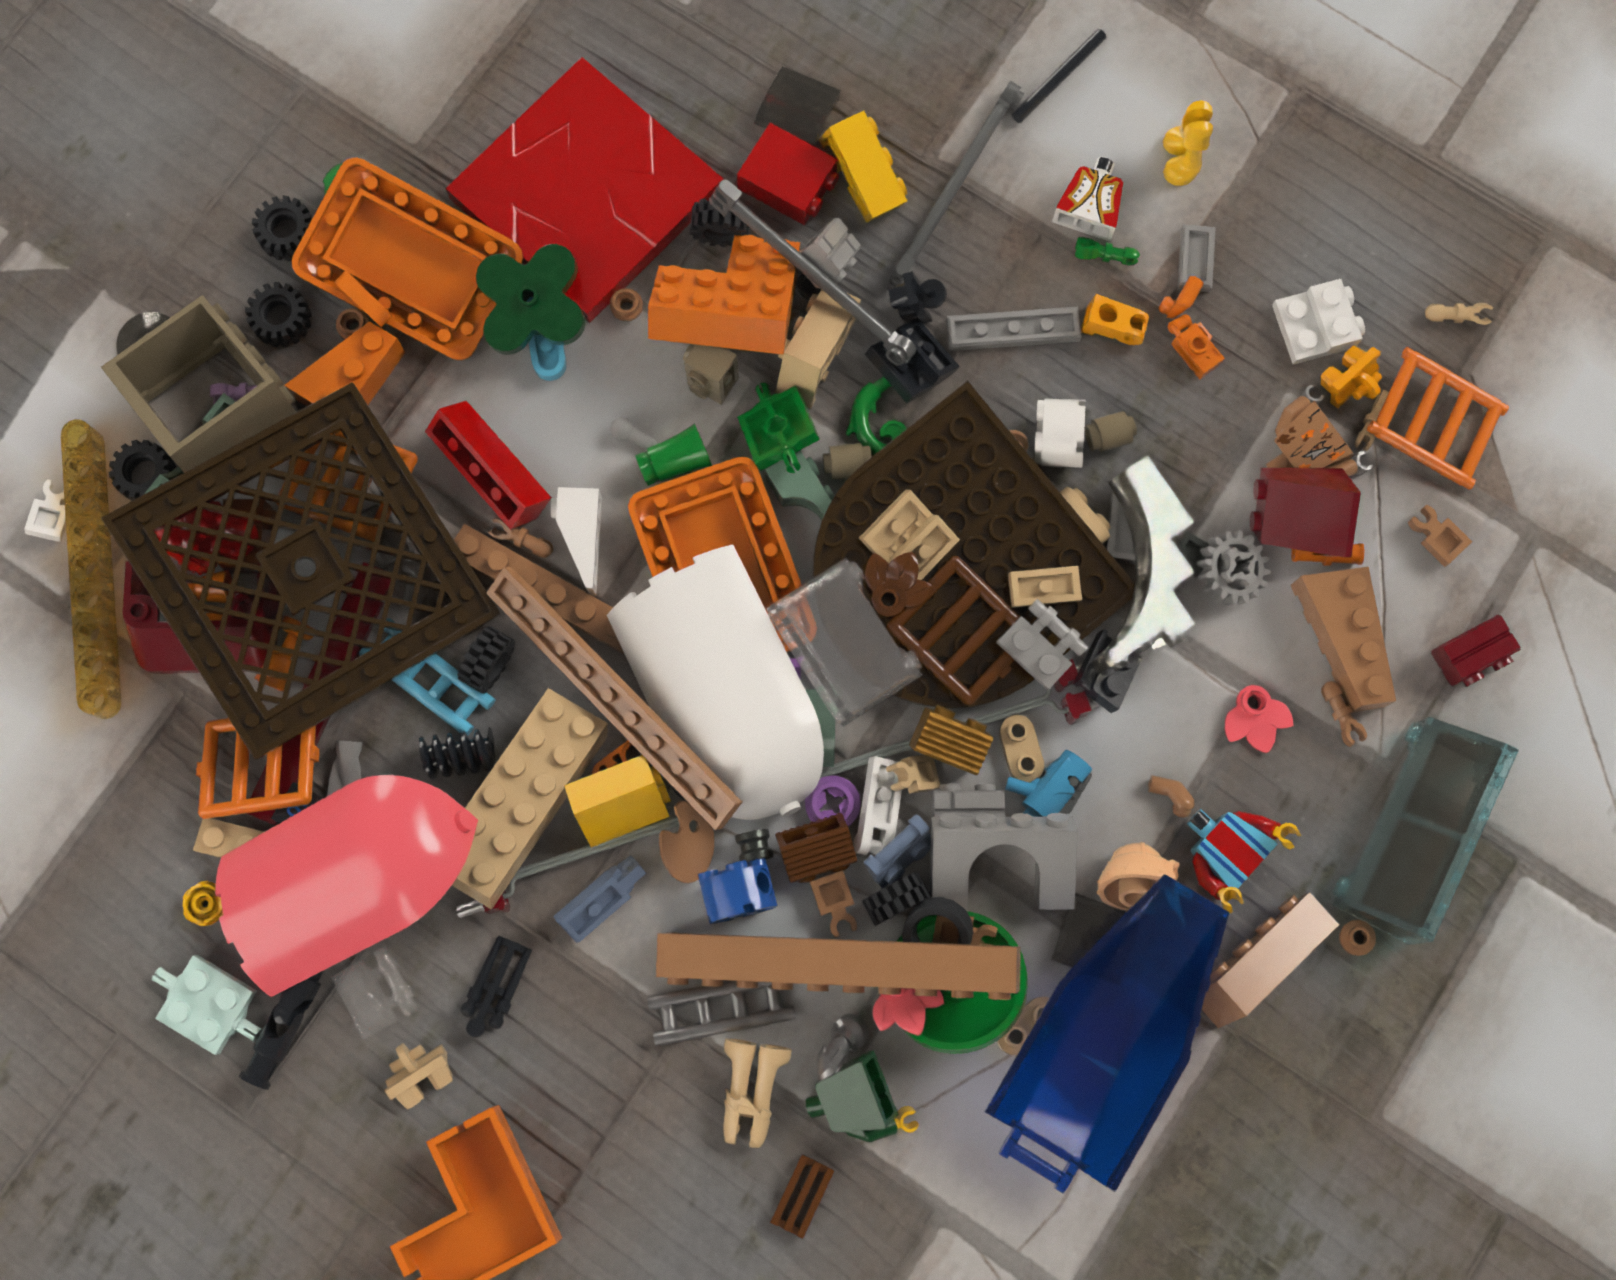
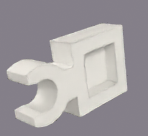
M47 479L43 485L45 501L34 499L24 530L27 535L61 542L70 515V507L62 504H65L71 498L70 484H65L63 492L54 494L51 492L53 487L52 480Z

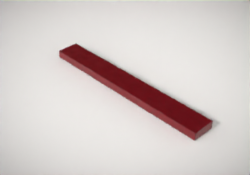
M363 561V563H362L363 566H367V567H368V565H369L368 563H366V562H364V561ZM358 572L351 588L362 590L366 574ZM372 575L368 592L387 596L391 580ZM348 594L340 610L356 614L360 597ZM366 599L362 615L377 619L384 603ZM337 617L331 633L351 637L354 620ZM360 622L356 639L367 641L374 625ZM329 640L325 657L345 661L349 644ZM353 647L350 662L359 657L362 647ZM315 662L308 679H314L318 662ZM323 664L319 680L340 667ZM304 685V687H303L302 690H304L305 688H307V687H309V686H308V685ZM330 717L316 725L315 746H317ZM301 734L282 745L279 794H286L293 782L298 784ZM266 766L250 798L264 797ZM276 809L246 813L276 826L279 824L271 819Z

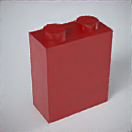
M769 123L738 171L737 187L742 192L805 225L810 216L815 217L820 211L823 204V199L821 198L826 190L832 191L840 176L837 173L838 159L782 128Z

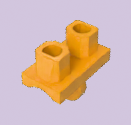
M1353 345L1342 357V365L1347 367L1348 370L1342 373L1334 366H1330L1322 373L1321 385L1331 393L1330 403L1333 406L1339 408L1351 396L1356 400L1361 399L1363 396L1374 399L1380 394L1381 390L1378 382L1382 379V375L1378 372L1379 365L1376 359L1380 356L1381 352L1378 349L1372 347L1365 352Z

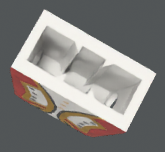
M1099 157L1096 159L1093 169L1080 166L1058 202L1052 222L1110 242L1118 222L1123 189V180L1112 176L1115 163L1108 158Z

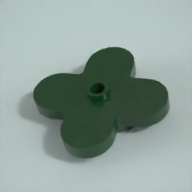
M559 244L545 245L536 251L526 265L520 264L505 254L490 255L480 263L476 272L478 287L489 299L496 303V306L485 320L483 333L487 343L496 352L505 355L518 353L526 347L534 335H541L557 345H568L580 338L585 329V316L577 303L565 295L577 277L578 266L574 256L566 247ZM534 296L532 301L526 302L530 297Z

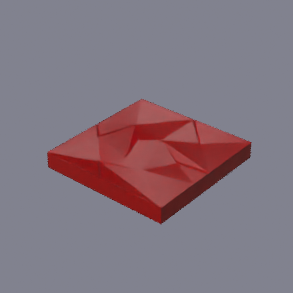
M581 57L445 189L449 199L469 217L516 242L522 250L523 265H526L536 251L545 245L559 244L566 247L577 262L578 273L565 295L577 303L585 316V320L591 323L610 304L611 297L618 290L626 288L691 223L692 206H694V203L696 201L700 202V199L709 201V197L714 193L723 178L587 60Z

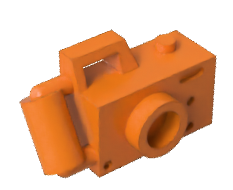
M1183 314L1168 323L1169 332L1176 336L1171 345L1199 380L1218 367L1225 359L1210 341L1212 335L1201 322L1193 324L1190 316Z

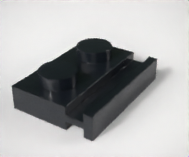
M1104 628L1096 633L1073 685L1076 687L1081 686L1086 690L1085 694L1108 712L1113 713L1120 709L1142 657L1118 638L1112 639L1108 636V631Z

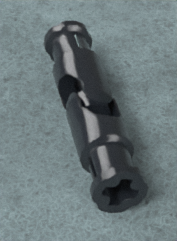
M324 970L281 992L278 1004L273 1008L253 1047L255 1053L246 1071H241L239 1075L243 1081L269 1090L271 1086L269 1080L278 1062L284 1060L303 1021V1014L313 1002L321 986L319 980ZM277 1023L288 1025V1030L279 1037L276 1033Z

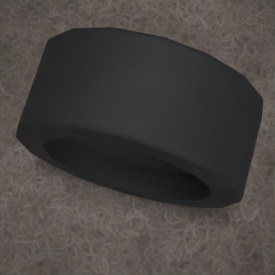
M944 897L927 898L916 904L909 913L902 932L903 942H921L917 935L918 924L928 915H939L946 917L957 927L959 933L957 944H971L974 933L972 920L965 908L954 900Z

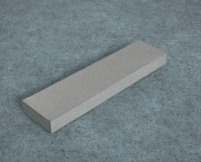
M1078 307L947 316L946 319L949 351L1080 342L1082 338Z

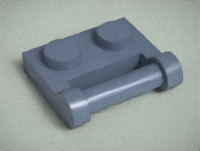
M917 814L908 820L909 825L875 856L870 855L863 861L873 880L882 889L888 884L891 885L898 881L904 875L905 868L914 860H921L930 850V828Z

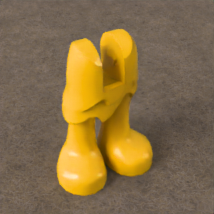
M1201 100L1191 103L1182 117L1181 126L1171 128L1165 133L1163 139L1164 149L1176 157L1166 162L1163 175L1173 185L1183 186L1189 184L1201 170L1202 151L1209 148V141L1213 132V125L1209 123L1213 116V109L1206 101Z

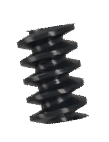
M490 727L487 738H483L479 729H475L472 740H469L465 730L461 731L460 739L455 742L451 732L447 733L446 741L441 744L437 734L433 735L431 745H427L423 736L419 738V753L422 767L432 780L438 777L439 770L443 777L448 778L452 775L453 768L457 775L463 776L466 773L467 766L473 774L479 772L481 764L487 772H490L494 767L496 750L493 732Z

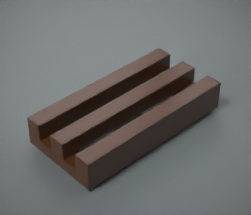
M801 1154L770 1223L803 1239L835 1170ZM806 1164L812 1168L786 1221L781 1218V1215ZM818 1171L824 1173V1176L799 1228L794 1225V1222Z

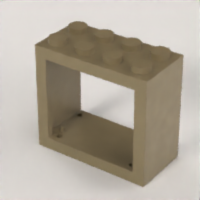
M203 295L101 366L105 374L184 473L296 413L291 405L296 400L288 389L282 385L284 383L271 367H268L265 363L266 361L253 345H250L248 342L245 343L248 340L236 324H233L231 321L226 324L230 318L218 303L211 306ZM226 348L257 387L179 442L148 402Z

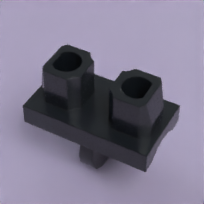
M913 271L904 273L903 284L888 287L892 307L894 310L898 309L902 320L917 316L923 324L932 322V316L926 308L935 309L945 302L947 290L944 284L936 279H928L921 284Z

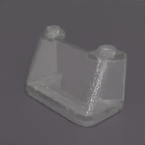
M847 558L839 561L767 607L768 615L832 716L842 727L853 722L922 676L919 671L922 668L919 659L912 650L906 652L903 648H898L861 590L863 589L861 581L865 579L864 574L854 561L849 563Z

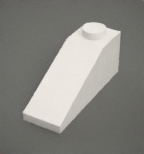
M558 487L557 498H552L551 518H556V522L588 593L596 596L602 512L600 490L594 488Z

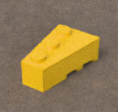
M863 110L830 126L819 138V142L823 148L829 145L838 159L837 173L843 172L849 184L847 190L866 223L906 203L907 189L903 180L900 177L896 178L892 170L893 160L891 154L886 147L882 148L877 138L879 131L874 119L871 116L867 117Z

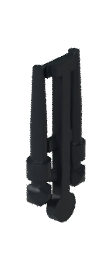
M497 937L474 986L470 987L466 996L468 998L467 1002L460 1009L462 1015L466 1017L473 1016L475 1007L479 1009L477 1017L467 1023L466 1030L470 1036L477 1038L485 1033L486 1026L483 1021L487 1013L493 1014L489 1020V1025L492 1028L500 1029L504 1023L503 1017L505 1014H508L512 1004L510 1002L520 982L532 949L507 938ZM501 945L506 946L508 949L491 984L486 980ZM515 951H518L523 955L505 990L499 986ZM482 989L488 990L483 1003H477L483 995ZM496 994L503 996L502 999L498 1000L495 1007L496 1010L490 1007Z

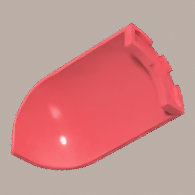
M395 775L371 776L356 780L221 857L217 870L215 893L216 896L221 897L223 916L219 917L226 941L228 944L234 943L244 961L240 966L249 978L268 996L273 997L402 931L423 917L445 895L461 872L472 846L478 819L447 793L420 780Z

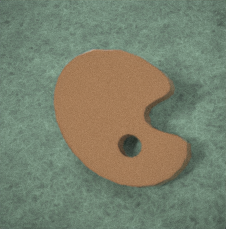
M681 800L674 806V811L679 821V830L675 833L667 830L661 831L659 835L660 855L664 866L673 878L683 883H692L698 880V874L706 872L710 866L714 852V830L686 800ZM692 820L696 822L697 826L694 832L690 830L689 826Z

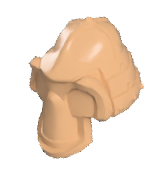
M1144 842L1126 844L1114 851L1111 860L1108 861L1097 881L1098 890L1096 893L1102 902L1114 909L1128 913L1155 915L1156 929L1165 933H1181L1186 925L1180 903L1179 887L1176 882L1179 876L1177 871L1180 865L1179 862L1173 859L1168 861L1162 858L1154 848Z

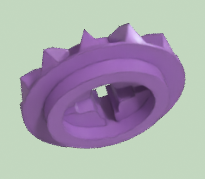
M840 776L820 778L816 788L805 798V809L808 818L816 822L818 819L822 820L824 817L829 818L831 815L837 814L831 809L819 811L827 803L824 792L827 790L828 794L834 799L846 796L838 807L839 813L843 814L849 827L857 819L861 807V800L856 787L849 780Z

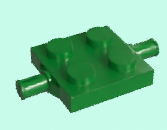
M760 383L762 389L759 385L755 387L760 402L751 410L737 417L754 463L762 471L783 460L787 472L795 473L793 466L797 471L801 468L796 453L819 441L820 438L802 394L796 385L782 393L772 395L769 385L767 383Z

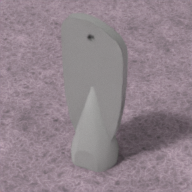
M336 740L337 757L332 767L327 796L361 779L359 755L362 751V742Z

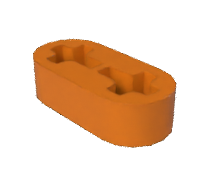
M347 271L334 282L380 327L393 316Z

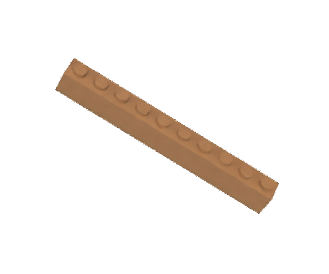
M667 932L658 933L656 977L667 978V984L689 985V979H702V986L720 987L723 986V980L737 981L736 987L758 988V982H772L771 989L793 990V983L807 984V991H829V985H841L845 993H864L865 987H879L878 994L900 995L901 988L915 989V996H937V990H951V997L974 998V992H988V999L1010 1000L1011 993H1018L1020 991L1021 946Z

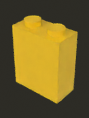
M643 755L564 785L573 814L591 848L670 817L665 805L671 802L660 773L654 766H649L647 759Z

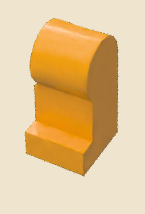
M1096 294L1087 305L1081 333L1090 336L1096 333L1111 339L1115 338L1124 344L1140 345L1144 340L1149 316L1142 310Z

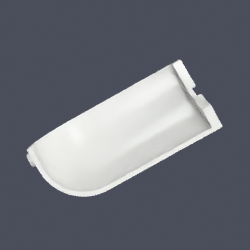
M729 545L693 557L694 564L678 572H675L671 567L648 580L651 587L639 595H636L635 592H630L611 609L607 617L649 707L742 801V804L732 817L743 820H755L781 813L782 817H786L801 809L800 803L813 792L820 780L824 759L821 728L811 700L734 545Z

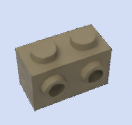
M690 344L683 356L690 391L699 398L706 399L709 397L722 405L739 379L737 354L726 348Z

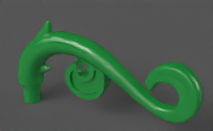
M883 376L873 384L869 382L856 395L852 404L849 425L845 433L849 436L855 432L862 446H870L873 456L886 446V444L879 442L875 438L868 420L870 410L872 413H876V401L881 398L880 394L891 387ZM890 420L883 424L880 430V438L890 437L894 440L907 428L898 420Z

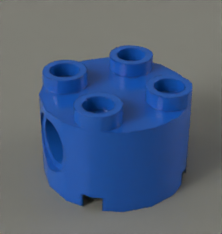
M766 858L750 862L746 860L725 865L726 869L719 872L716 869L698 874L710 924L727 922L738 917L744 918L778 907Z

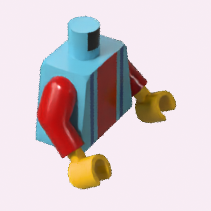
M1200 809L1187 822V825L1201 837L1191 848V853L1194 855L1192 864L1198 884L1216 900H1221L1222 908L1228 914L1233 913L1232 906L1228 903L1229 900L1236 899L1240 904H1244L1242 894L1238 888L1277 846L1278 843L1274 840L1279 838L1283 847L1293 849L1295 846L1285 837L1291 833L1301 836L1297 827L1292 823L1281 825L1264 816L1241 811L1227 812L1214 822Z

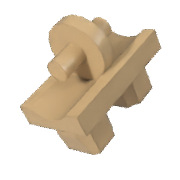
M403 1043L396 1047L399 1058L389 1064L392 1072L396 1074L386 1079L388 1088L385 1089V1093L390 1100L396 1097L406 1109H410L424 1098L423 1092L417 1085L421 1080L428 1077L436 1090L452 1082L453 1077L447 1063V1052L442 1044L427 1054L421 1044L411 1051Z

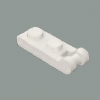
M877 756L869 757L858 832L853 841L854 850L857 854L867 855L869 852L876 855L895 838L902 790H891V785L898 783V777L895 772H887L886 767L898 761ZM873 829L880 831L878 840L872 839Z

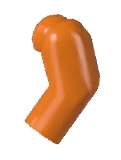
M1189 276L1176 301L1170 296L1164 297L1158 308L1159 312L1166 314V318H1176L1193 305L1204 282L1195 276Z

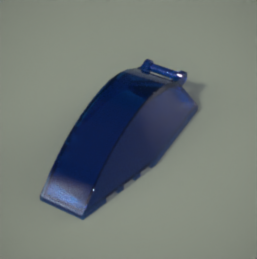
M1163 874L1058 982L984 1111L1012 1127L999 1150V1155L1006 1159L1010 1156L1054 1183V1189L1062 1194L1067 1190L1078 1169L1113 1192L1117 1190L1190 1060L1192 1053L1190 1049L1196 1027H1199L1200 1012L1205 994L1209 990L1211 983L1209 979L1215 957H1218L1230 912L1168 875ZM1022 1134L1067 1161L1064 1169L1061 1171L1017 1144Z

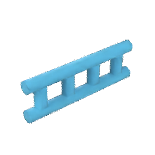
M390 618L386 619V621L396 623ZM384 628V631L389 635L383 642L399 634L400 631ZM362 648L359 652V656L365 654L371 649ZM437 654L432 655L392 679L394 683L460 734L461 731L465 730L467 736L472 732L474 726L466 720L475 708L480 704L486 710H489L496 701L487 692L481 693L458 680V670ZM425 664H428L441 674L429 691L413 680ZM452 684L468 695L456 711H453L440 701V698Z

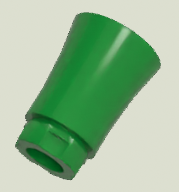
M695 423L667 440L647 448V451L635 455L640 471L648 486L659 480L664 482L676 476L712 466Z

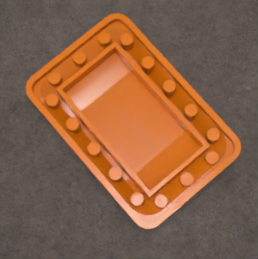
M356 157L344 161L340 166L295 250L291 262L294 272L300 278L363 311L334 283L347 271L393 315L385 324L451 359L461 361L470 358L477 349L484 335L483 327L485 320L496 306V303L489 299L478 287L476 281L478 266L485 258L493 254L508 255L521 264L523 255L521 248L513 240L366 160Z
M735 457L641 490L631 497L628 504L629 514L652 578L671 567L675 572H678L693 565V557L734 545L786 652L802 648L813 642L817 634V624L758 467L754 461L747 457Z

